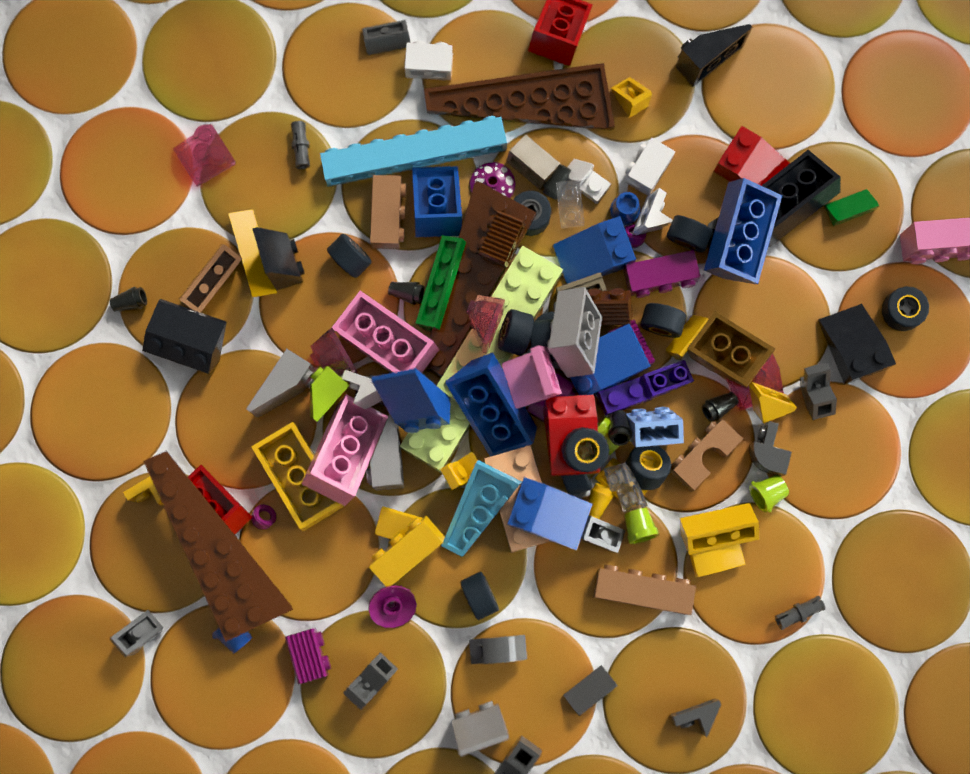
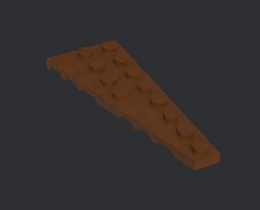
M604 63L424 89L427 114L481 119L495 116L496 118L501 117L503 121L614 130L615 128Z
M477 180L471 193L459 238H463L466 241V245L440 330L432 329L430 339L437 345L439 351L427 367L442 376L469 334L506 269L503 266L481 258L479 255L480 250H477L480 239L486 237L488 233L487 224L491 215H496V212L499 210L525 222L526 226L514 253L537 215L535 211Z
M168 451L143 461L225 642L292 611V605L191 482Z

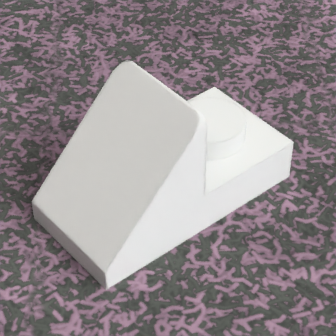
M573 159L568 166L571 172L567 183L597 204L610 188L611 183L593 171L594 165L592 163Z
M658 188L647 196L633 234L640 235L660 230L672 223L673 220L661 213L665 206V202H663L667 194L665 191Z
M347 370L344 371L342 379L350 383L349 388L358 391L354 399L355 405L368 409L382 401L372 383V379Z

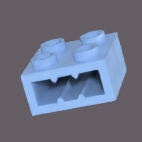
M657 407L655 411L646 412L645 409H633L632 413H626L632 431L630 442L635 447L684 443L683 419L672 410H669V407Z

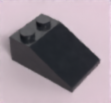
M750 24L701 34L694 40L688 39L681 46L682 50L677 57L678 61L675 68L694 87L745 45L753 27Z
M259 227L252 228L265 274L275 289L280 290L303 283L301 275H304L305 271L302 262H297L295 253L299 252L295 239L290 240L287 233Z
M863 304L818 320L844 385L884 371L896 364L887 341Z

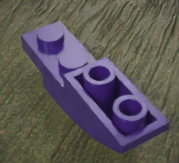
M682 360L643 374L636 379L600 391L596 395L604 415L607 416L617 410H625L692 383L694 380L686 361Z

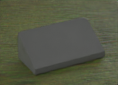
M406 20L362 29L368 55L406 48L407 43H411Z
M600 665L563 696L578 716H580L618 685L603 666Z

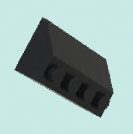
M810 150L804 152L762 185L782 195L769 247L840 193L841 176Z

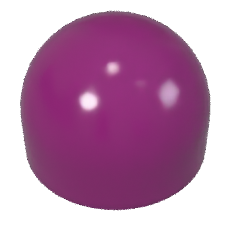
M628 225L625 227L632 248L640 247L645 241L646 233L633 235L630 232L634 230L635 225Z
M258 505L252 512L253 518L251 521L258 529H268L276 521V512L269 505ZM259 512H268L270 514V520H262L259 516Z

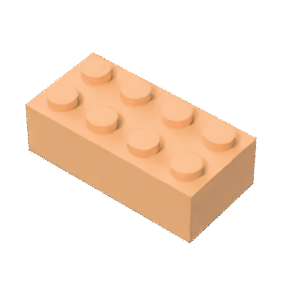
M531 445L484 459L485 464L520 481H523V478L526 477L542 483ZM521 484L499 511L511 553L550 542L549 540L507 526Z

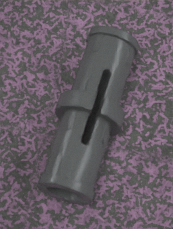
M303 121L291 123L293 136L291 148L294 150L295 168L307 169L310 167L308 156L310 144L306 138V124Z
M816 596L802 604L796 603L790 610L775 615L776 623L781 630L799 621L803 623L807 621L808 617L826 609L823 600H820V596Z

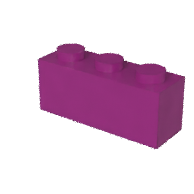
M694 250L626 264L623 269L627 288L631 291V296L636 295V298L649 296L650 292L659 291V293L670 292L673 290V287L681 286L682 289L695 286V283L701 277Z

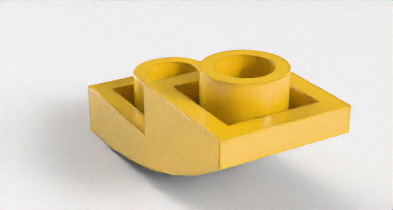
M740 544L690 555L695 577L721 572L745 564Z

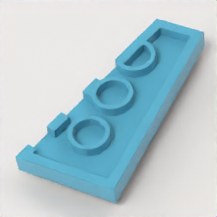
M477 461L441 546L463 557L522 481L481 461Z

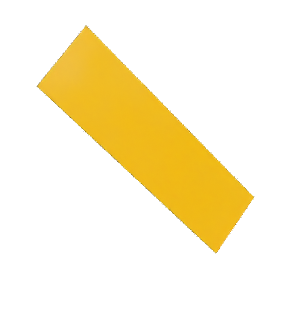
M253 209L228 213L241 258H243L242 263L252 298L277 293L275 287L265 274L252 228L258 226Z

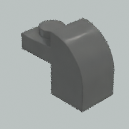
M828 363L804 368V377H800L801 392L812 420L836 414L837 398L830 387L831 368Z
M769 421L760 427L757 439L761 441L760 443L754 441L750 444L749 454L752 462L759 470L782 477L787 474L792 452L773 447L779 424Z
M525 635L469 639L471 664H493L527 660Z
M380 652L348 686L343 694L362 710L394 675L398 668Z
M521 735L510 748L509 753L499 765L495 774H528L541 756L542 749Z

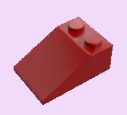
M546 0L534 28L528 51L571 66L593 4L582 0Z
M741 126L713 172L729 182L745 178L762 186L789 165L790 162L762 137Z
M594 395L561 396L545 399L543 416L551 476L600 473V468L589 473L574 470L567 465L561 451L565 437L574 429L584 427L598 431ZM585 440L579 443L577 447L579 458L586 460L594 454V446L590 441Z
M202 464L188 476L234 534L253 518Z

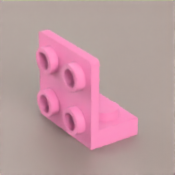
M539 345L531 348V353L502 363L515 408L519 409L562 394L547 347Z

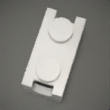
M422 41L407 43L405 59L406 78L451 80L452 45L444 42L426 44Z
M653 138L650 139L648 144L643 143L637 153L640 156L637 162L634 163L632 161L625 172L628 175L625 183L648 196L670 164L675 151Z

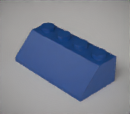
M745 178L729 182L704 271L723 279L758 284L782 195Z
M493 352L471 360L446 381L445 384L490 457L533 444L537 426L525 407L515 408L504 370Z

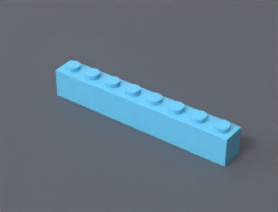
M489 116L485 117L482 121H464L460 125L453 127L444 125L437 130H420L409 136L399 134L389 140L375 139L369 144L361 145L355 143L344 149L330 148L324 153H320L325 181L329 187L373 178V175H388L412 170V168L428 167L506 151L507 140L502 118Z

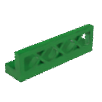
M442 235L415 323L427 332H432V329L440 330L466 245V241L463 238Z

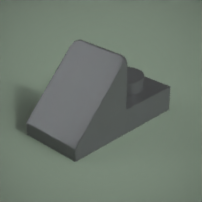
M588 516L581 540L618 553L625 530L595 517Z
M147 610L110 637V641L126 658L137 654L142 646L159 634L164 627Z
M712 699L670 714L672 723L675 726L680 725L681 728H686L694 725V720L697 719L702 734L707 737L721 707V703L718 699Z

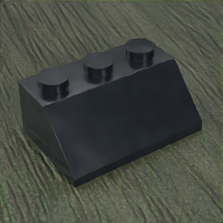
M160 299L145 330L142 351L209 374L220 361L227 321Z

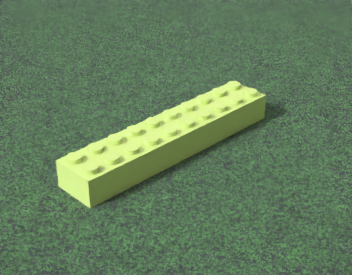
M521 247L437 384V387L451 398L450 424L440 426L438 429L427 428L419 430L417 433H407L400 445L401 450L442 474L440 469L449 463L471 426L445 384L446 381L471 360L492 352L501 367L503 362L511 360L514 354L498 349L499 333L507 312L510 309L533 315L535 321L561 278L562 268L528 248Z

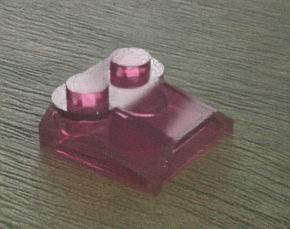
M212 124L199 126L192 136L173 148L197 187L236 164Z

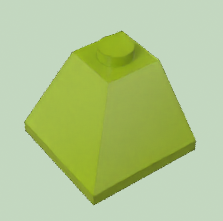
M325 366L323 369L319 367L311 375L313 381L310 383V417L317 422L350 386L328 366Z

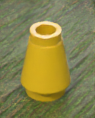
M595 483L594 487L590 490L589 503H592L589 516L597 519L601 518L613 498L612 488Z

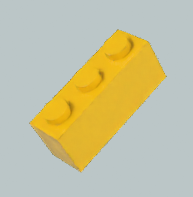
M750 503L679 518L681 537L689 555L759 540V521Z
M427 516L421 520L418 517L407 526L409 530L405 534L398 533L389 541L391 545L386 550L380 548L371 556L373 561L369 568L386 587L396 583L443 543L445 536Z

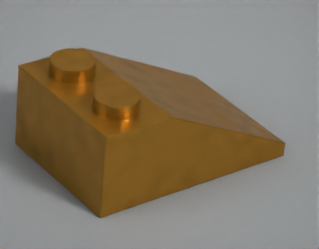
M715 311L687 350L691 359L708 370L747 388L775 351V348Z

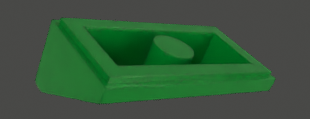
M868 189L828 203L824 207L832 225L836 226L875 211L879 204Z

